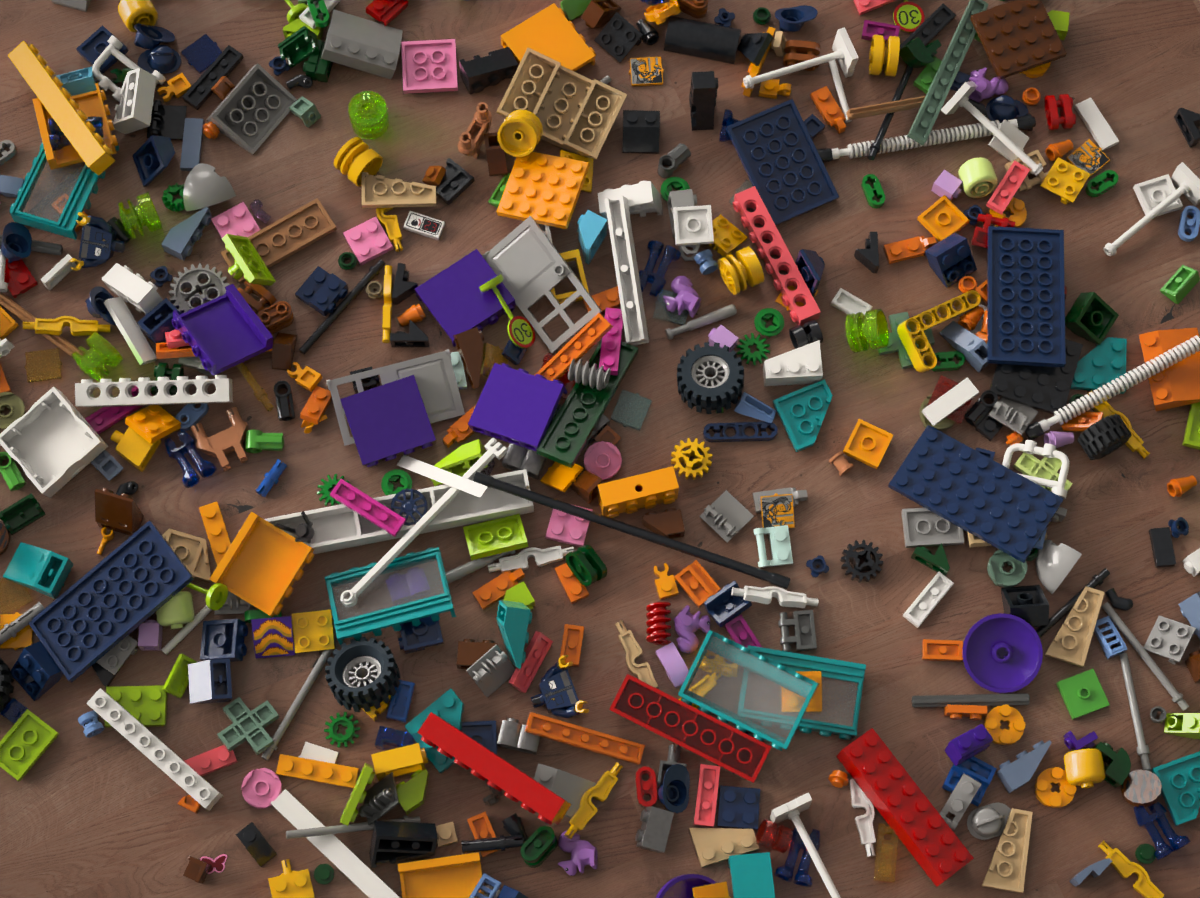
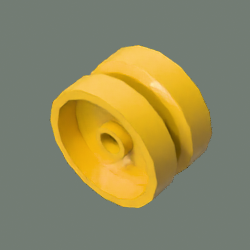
M873 35L869 50V75H879L884 64L885 76H896L900 51V38L898 36H889L885 47L883 35Z
M528 110L513 111L505 118L498 130L497 135L500 147L507 154L514 157L529 155L542 137L543 126L540 119L534 113Z

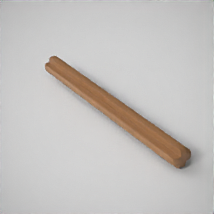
M925 96L852 108L846 112L849 120L920 108Z
M0 292V305L24 322H35V316ZM41 334L76 361L81 362L84 359V352L61 335Z

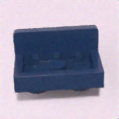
M736 581L725 585L722 590L710 596L704 602L707 613L720 627H723L752 606L751 601H745L742 596L731 595L732 587L739 588Z

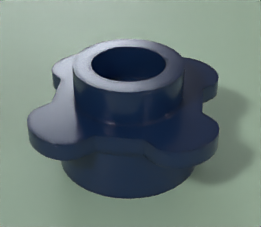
M721 8L714 21L718 25L730 27L731 21L735 19V14Z
M277 56L269 62V66L273 68L274 74L277 76L281 75L284 71L290 70V66L286 63V58L282 60L281 56Z
M973 205L969 210L963 212L970 220V225H976L978 214H984L978 205Z
M165 266L156 268L150 274V277L155 280L157 287H162L164 283L171 282L173 279Z
M1179 517L1177 520H1169L1168 525L1171 527L1174 538H1178L1180 535L1185 536L1189 533L1188 522L1183 517Z
M821 555L808 560L806 566L811 570L812 577L816 578L819 574L829 571V567Z

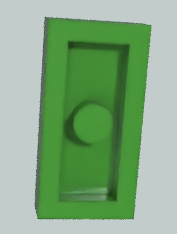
M935 56L933 57L935 61L929 63L913 84L926 94L941 64V60Z

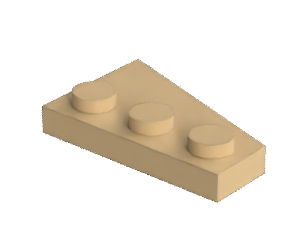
M689 828L701 868L727 860L732 855H743L759 849L753 829Z

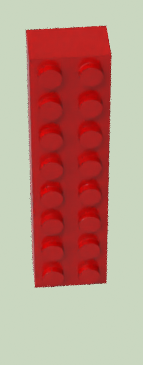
M629 674L626 675L609 709L752 783L755 782L772 747Z
M430 712L417 732L422 735L421 740L434 748L438 746L437 751L450 759L455 757L454 762L467 770L471 768L470 773L483 781L488 779L487 784L500 792L502 790L506 791L504 795L516 803L521 801L522 808L533 814L539 813L538 818L549 825H552V823L559 825L572 805L432 712Z
M873 728L838 753L836 756L936 887L974 859Z

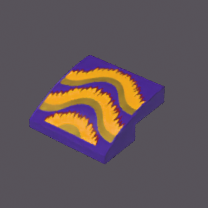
M292 616L251 619L256 659L296 655Z

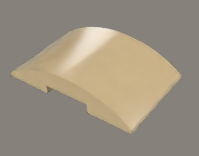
M527 48L496 112L506 118L513 111L528 110L540 119L543 126L541 139L570 152L597 159L627 94L596 79L591 80L561 66L560 62L531 48Z

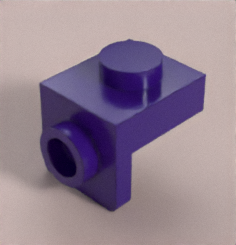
M1069 731L1064 735V743L1072 751L1082 748L1090 749L1095 745L1094 741L1098 736L1093 731L1077 741L1073 733Z

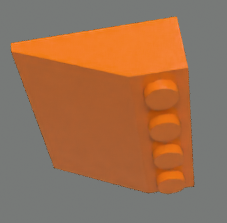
M1198 329L1157 330L1139 334L1145 363L1147 361L1150 362L1155 357H1159L1160 354L1163 355L1164 352L1170 349L1172 350L1177 345L1181 346V343H1185V341L1194 338L1196 335L1199 337ZM1195 351V354H1191V356L1182 359L1180 362L1178 361L1176 364L1173 363L1169 368H1165L1163 371L1160 370L1159 373L1148 378L1156 412L1200 402V351Z

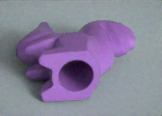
M986 67L974 70L970 73L969 80L973 81L978 87L968 98L980 102L983 99L992 97L994 94H1005L1009 88L1008 82L1004 78L999 80L998 77H994L990 81L985 78Z
M677 276L671 283V289L677 296L675 298L663 296L668 312L672 313L678 308V315H681L684 309L689 311L690 317L693 318L700 307L701 298L696 290L691 288L693 284L686 276Z
M689 605L685 606L673 619L675 631L679 635L677 646L680 651L688 654L694 652L699 646V640L694 633L700 629L707 634L710 630V618L705 615L699 619L700 611L692 615L689 612Z
M567 830L564 831L559 837L558 845L562 851L571 853V860L561 861L558 865L563 867L570 876L576 874L577 868L583 874L586 865L597 869V848L586 840H580V835L577 833L574 834L572 839L567 838L564 835Z

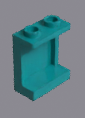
M770 852L729 856L728 864L731 873L733 898H775Z

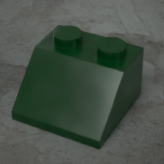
M1095 292L1080 293L1065 317V326L1074 334L1100 345L1119 315Z

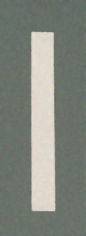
M403 455L397 463V466L479 498L487 489V486Z

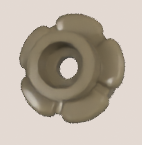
M371 281L366 287L368 297L372 299L380 298L383 295L384 286L378 281Z

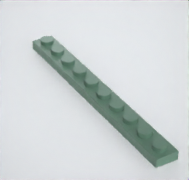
M983 0L969 1L907 135L921 145H924L928 139L976 34L970 19L971 15L987 10L989 4Z

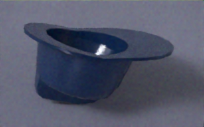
M807 5L782 8L775 12V17L779 20V29L783 32H797L805 22L813 20L818 15L814 7Z
M136 23L134 26L137 30L134 44L138 47L153 50L161 42L168 43L175 40L174 34L165 28Z
M159 45L153 50L144 51L139 56L137 64L140 68L151 74L154 70L161 74H168L178 70L181 65V57L174 49L165 45Z
M1007 95L991 99L986 106L987 117L991 121L999 120V123H1002L1003 120L1008 121L1029 113L1027 107L1022 102L1014 100Z
M17 222L5 225L1 252L8 258V263L30 256L32 237L29 230Z
M101 286L94 287L90 292V297L85 301L89 313L95 318H103L109 324L117 326L104 305L106 299L114 297Z
M675 764L669 767L664 775L663 783L658 789L659 800L670 812L681 813L689 804L690 775L685 766Z

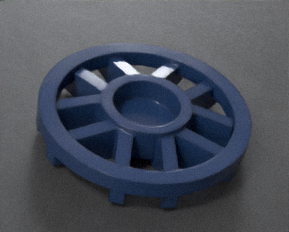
M403 489L393 497L391 510L394 512V509L401 510L398 515L401 516L405 513L406 521L411 516L414 522H405L404 525H414L427 513L428 504L424 495L419 491ZM406 492H411L410 499L406 498ZM414 493H417L420 497L414 499ZM403 494L404 501L397 498ZM422 499L424 504L417 506L416 502ZM395 501L401 502V507L394 506ZM424 507L423 514H421L417 509ZM415 512L421 516L418 520L413 516Z

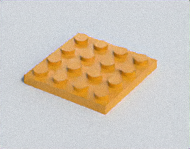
M531 152L523 157H516L496 211L497 215L522 221L532 216L537 224L567 229L590 167L589 162Z

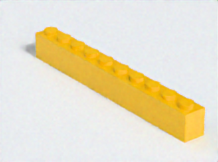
M25 41L21 42L8 54V57L88 168L99 176L115 162L111 155L113 151L106 144H103L104 139L97 132H94L96 128L89 121H86L88 117L81 110H78L80 106L73 99H70L71 94L64 87H61L63 83L56 76L54 77L55 72L48 65L46 66L47 61L41 55H38L39 50L33 44L28 45Z

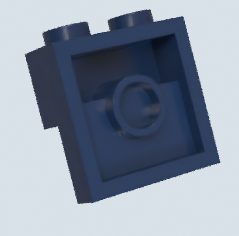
M318 266L298 289L295 296L326 317L328 313H332L335 310L336 303L340 299L345 298L348 293V286L346 282L333 273L329 274Z
M431 616L421 618L419 626H413L412 621L400 624L402 638H398L400 650L404 649L405 654L425 650L426 647L444 644L439 620L432 621Z
M240 619L203 621L200 660L230 658V662L243 661V656L247 653V647L244 644V637L248 635L246 622Z

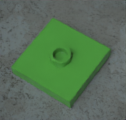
M1094 669L1056 683L1072 720L1110 705Z

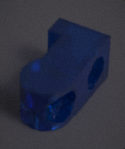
M380 726L375 747L384 750L385 745L400 748L414 744L413 736L410 733Z

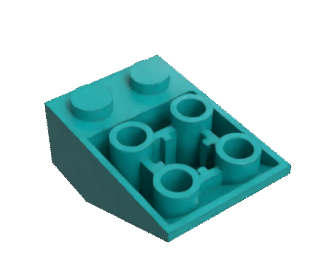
M20 542L3 578L57 599L74 564L69 558L55 552Z
M499 600L496 620L510 661L517 668L521 669V664L525 662L526 658L524 646L529 640L527 628L528 624H531L532 612L523 603Z

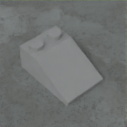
M539 763L534 780L572 804L564 816L572 818L579 809L583 794L597 784L560 769Z

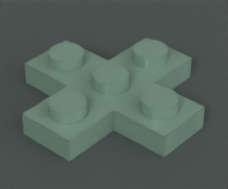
M908 311L889 315L892 333L875 336L879 355L898 352L902 369L914 367L897 332L898 325L909 319ZM932 329L925 330L924 333L930 345H934L935 340Z
M240 697L223 707V711L233 724L219 732L217 736L229 752L247 741L254 752L259 755L274 744V741L264 728L277 720L279 714L268 700L252 711L248 709Z

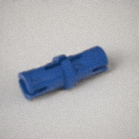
M277 459L269 473L266 472L264 480L255 491L259 495L262 494V497H266L273 485L279 482L278 478L287 468V465Z

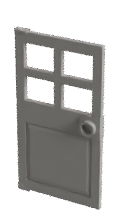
M529 216L490 251L482 255L497 276L502 274L504 278L502 283L514 297L516 305L552 354L559 350L560 346L587 325L598 313L602 312L532 216ZM568 277L577 291L560 304L550 290L564 278ZM546 295L555 307V310L538 322L529 308ZM582 296L592 310L574 323L565 309ZM560 314L569 326V329L555 341H552L543 327Z
M449 349L345 377L326 380L344 446L354 444L355 441L353 437H350L344 415L345 412L342 408L337 386L355 381L358 393L364 391L361 379L380 375L381 383L384 385L414 375L430 424L464 415L465 412L451 363V352Z

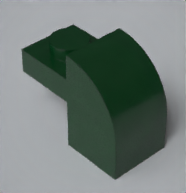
M917 37L900 48L899 55L910 67L921 68L935 61L933 56L938 53L937 49L942 45L937 39L925 46L921 39Z
M1105 742L1097 743L1092 749L1100 750L1103 761L1107 763L1104 767V780L1114 788H1117L1123 784L1130 772L1131 761L1129 755L1122 747L1113 751L1111 745Z

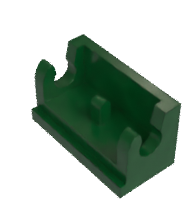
M303 26L278 44L281 59L287 58L288 65L293 68L319 49L317 35L306 26Z
M31 493L1 511L0 519L11 535L46 514Z

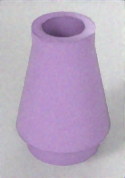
M1049 431L1044 435V444H1052L1056 448L1074 442L1072 432Z

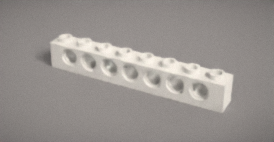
M215 375V379H208V376H196V379L188 380V376H177V380H169V377H158V381H150L149 377L138 378V381H131V378H119V382H112V379H100L98 383H93V379H82L81 383H75L76 407L233 402L232 379L227 378V375ZM194 384L197 391L195 394L190 395L188 389ZM210 384H214L216 387V391L213 394H209L207 391ZM175 385L177 393L172 396L169 393V389ZM137 386L139 389V393L137 396L133 397L131 394V390L133 387ZM153 386L158 388V393L155 396H152L150 393V389ZM115 387H118L120 390V394L117 397L112 395V390ZM95 388H99L101 391L100 396L97 398L93 396Z
M100 688L86 703L205 809L210 811L223 796L104 690Z

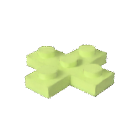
M1023 452L1013 467L1024 475L1058 481L1059 473L1057 472L1061 468L1062 462L1058 458L1047 457L1040 461L1033 455ZM1066 479L1064 489L1068 491L1073 483ZM1041 486L1050 492L1052 491V488Z

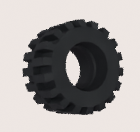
M1115 414L1107 416L1088 427L1081 433L1077 441L1090 460H1097L1120 448L1129 440L1132 434L1121 417Z

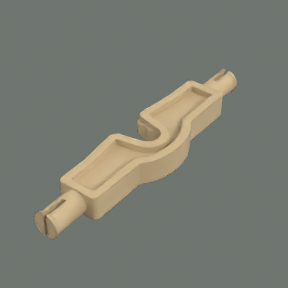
M623 620L617 622L615 625L620 632L619 640L626 652L627 667L639 680L658 688L649 663L636 664L634 662L635 659L643 655V651L635 640L632 631H627Z

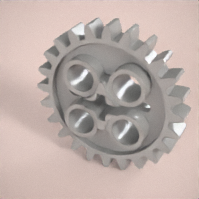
M199 263L198 268L191 264V270L184 267L185 273L178 271L179 278L173 277L175 284H170L172 289L169 291V295L172 296L170 302L174 303L173 305L182 314L193 309L192 305L194 303L202 305L213 300L209 298L211 294H217V297L226 294V286L230 284L226 283L227 277H222V271L216 273V267L210 270L209 264L205 268H202L201 263ZM201 279L208 280V282L204 284L199 283ZM185 288H191L190 292H183Z

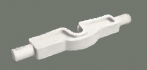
M561 546L546 549L527 548L519 552L518 555L500 558L499 563L488 564L489 573L499 570L502 573L509 570L512 572L519 568L527 570L529 568V557H534L539 567L562 561L563 556L573 551L574 547L561 549Z
M745 586L744 589L732 587L731 590L732 596H742L745 601L767 605L771 603L772 597L777 598L779 605L782 607L805 608L806 605L817 607L819 603L818 598H808L805 593L790 592L775 586L764 588Z
M852 778L849 780L852 807L864 808L866 811L864 815L855 818V823L861 845H865L867 857L876 856L873 847L876 838L872 823L875 815L874 807Z

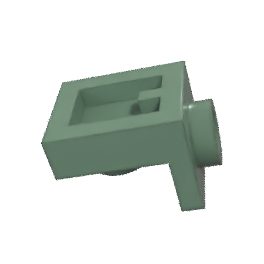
M303 96L289 107L290 111L302 119L308 128L321 118L316 106Z

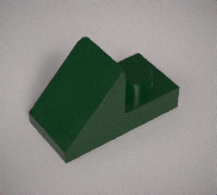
M942 543L935 555L931 554V551L927 548L917 546L911 556L912 559L936 572L940 571L945 576L950 569Z

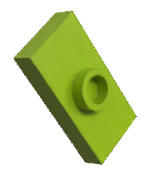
M179 654L162 690L177 698H182L188 686V664L196 663L197 661L184 654Z

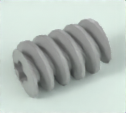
M573 358L568 371V380L573 381L575 379V382L578 384L582 381V384L585 386L589 384L591 388L596 386L598 390H602L608 384L611 368L604 372V366L601 365L599 370H596L595 363L590 368L589 361L582 365V359L575 363V358Z

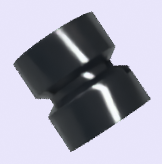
M816 320L804 323L803 327L798 325L789 329L790 339L795 349L820 340V343L823 342L822 332Z

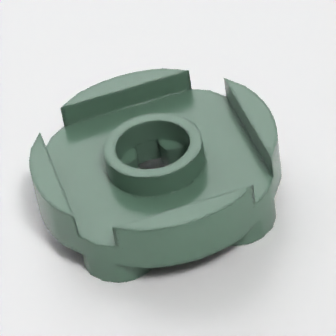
M997 550L988 561V575L996 586L1014 587L1024 579L1027 572V562L1023 563L1007 553ZM1004 563H1007L1008 566H1012V569H1010L1009 572L1003 570Z

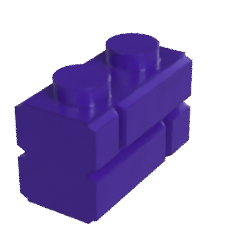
M980 724L951 740L945 748V753L953 764L957 766L988 749L993 738L984 725Z

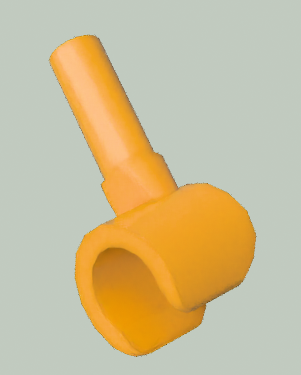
M326 414L322 416L320 422L327 419ZM303 420L301 428L307 426L304 433L309 434L316 424Z
M102 528L101 534L103 538L97 554L101 555L107 542L114 538L113 529L109 535H105L107 528Z

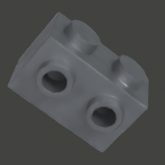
M653 806L646 807L641 813L640 821H642L641 829H638L636 833V847L664 853L674 812Z

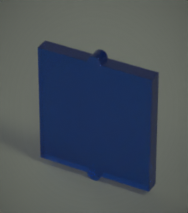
M207 34L181 51V54L188 60L189 65H192L199 74L206 70L222 53L217 43L213 42Z

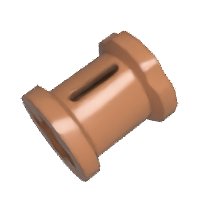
M843 451L838 452L829 460L830 464H834L838 469L840 476L845 475L854 467L844 457Z

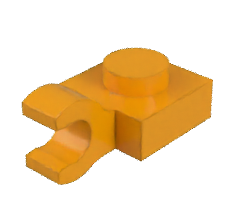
M779 79L761 82L759 96L777 99V94L790 96L792 84L783 83L779 85Z

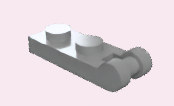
M963 773L939 813L952 831L957 827L982 784ZM948 811L955 815L953 820L946 817Z

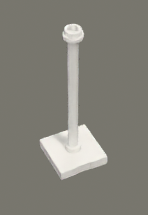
M844 27L837 31L832 46L833 53L755 77L747 75L743 78V83L746 89H752L754 84L835 59L838 60L845 78L853 75L859 57Z
M973 81L965 82L941 111L948 115L954 114L959 107L967 109L1032 169V175L1037 176L1044 169L1042 164L1039 163L1037 165L968 101V97L978 85Z
M1183 162L1177 166L1171 177V181L1177 190L1112 244L1107 243L1103 250L1108 256L1111 257L1117 254L1116 249L1182 194L1194 206L1200 203V179Z
M809 792L773 809L770 815L772 824H778L788 818L789 820L792 819L831 897L841 898L799 817L800 812L809 809L812 798Z

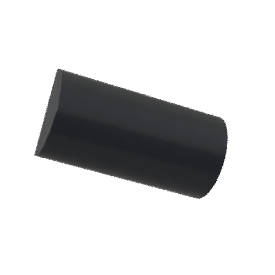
M670 16L664 51L734 64L741 29Z

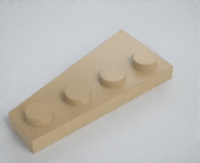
M362 172V208L436 206V186L417 182L409 183L404 182L402 179L395 178L394 180L385 178L382 175L374 176L369 175L367 172Z
M1087 586L1084 587L1046 651L1045 656L1080 667L1084 666L1105 592Z
M1011 809L982 887L1023 893L1033 812Z

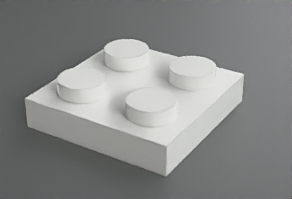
M1169 174L1135 184L1133 187L1145 215L1176 191ZM1180 198L1176 199L1157 216L1181 209L1183 204Z
M711 205L673 207L676 246L714 243Z

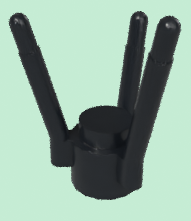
M304 511L301 512L305 524L298 525L296 529L275 523V527L296 534L298 537L295 539L296 542L310 543L314 536L313 523L309 521Z

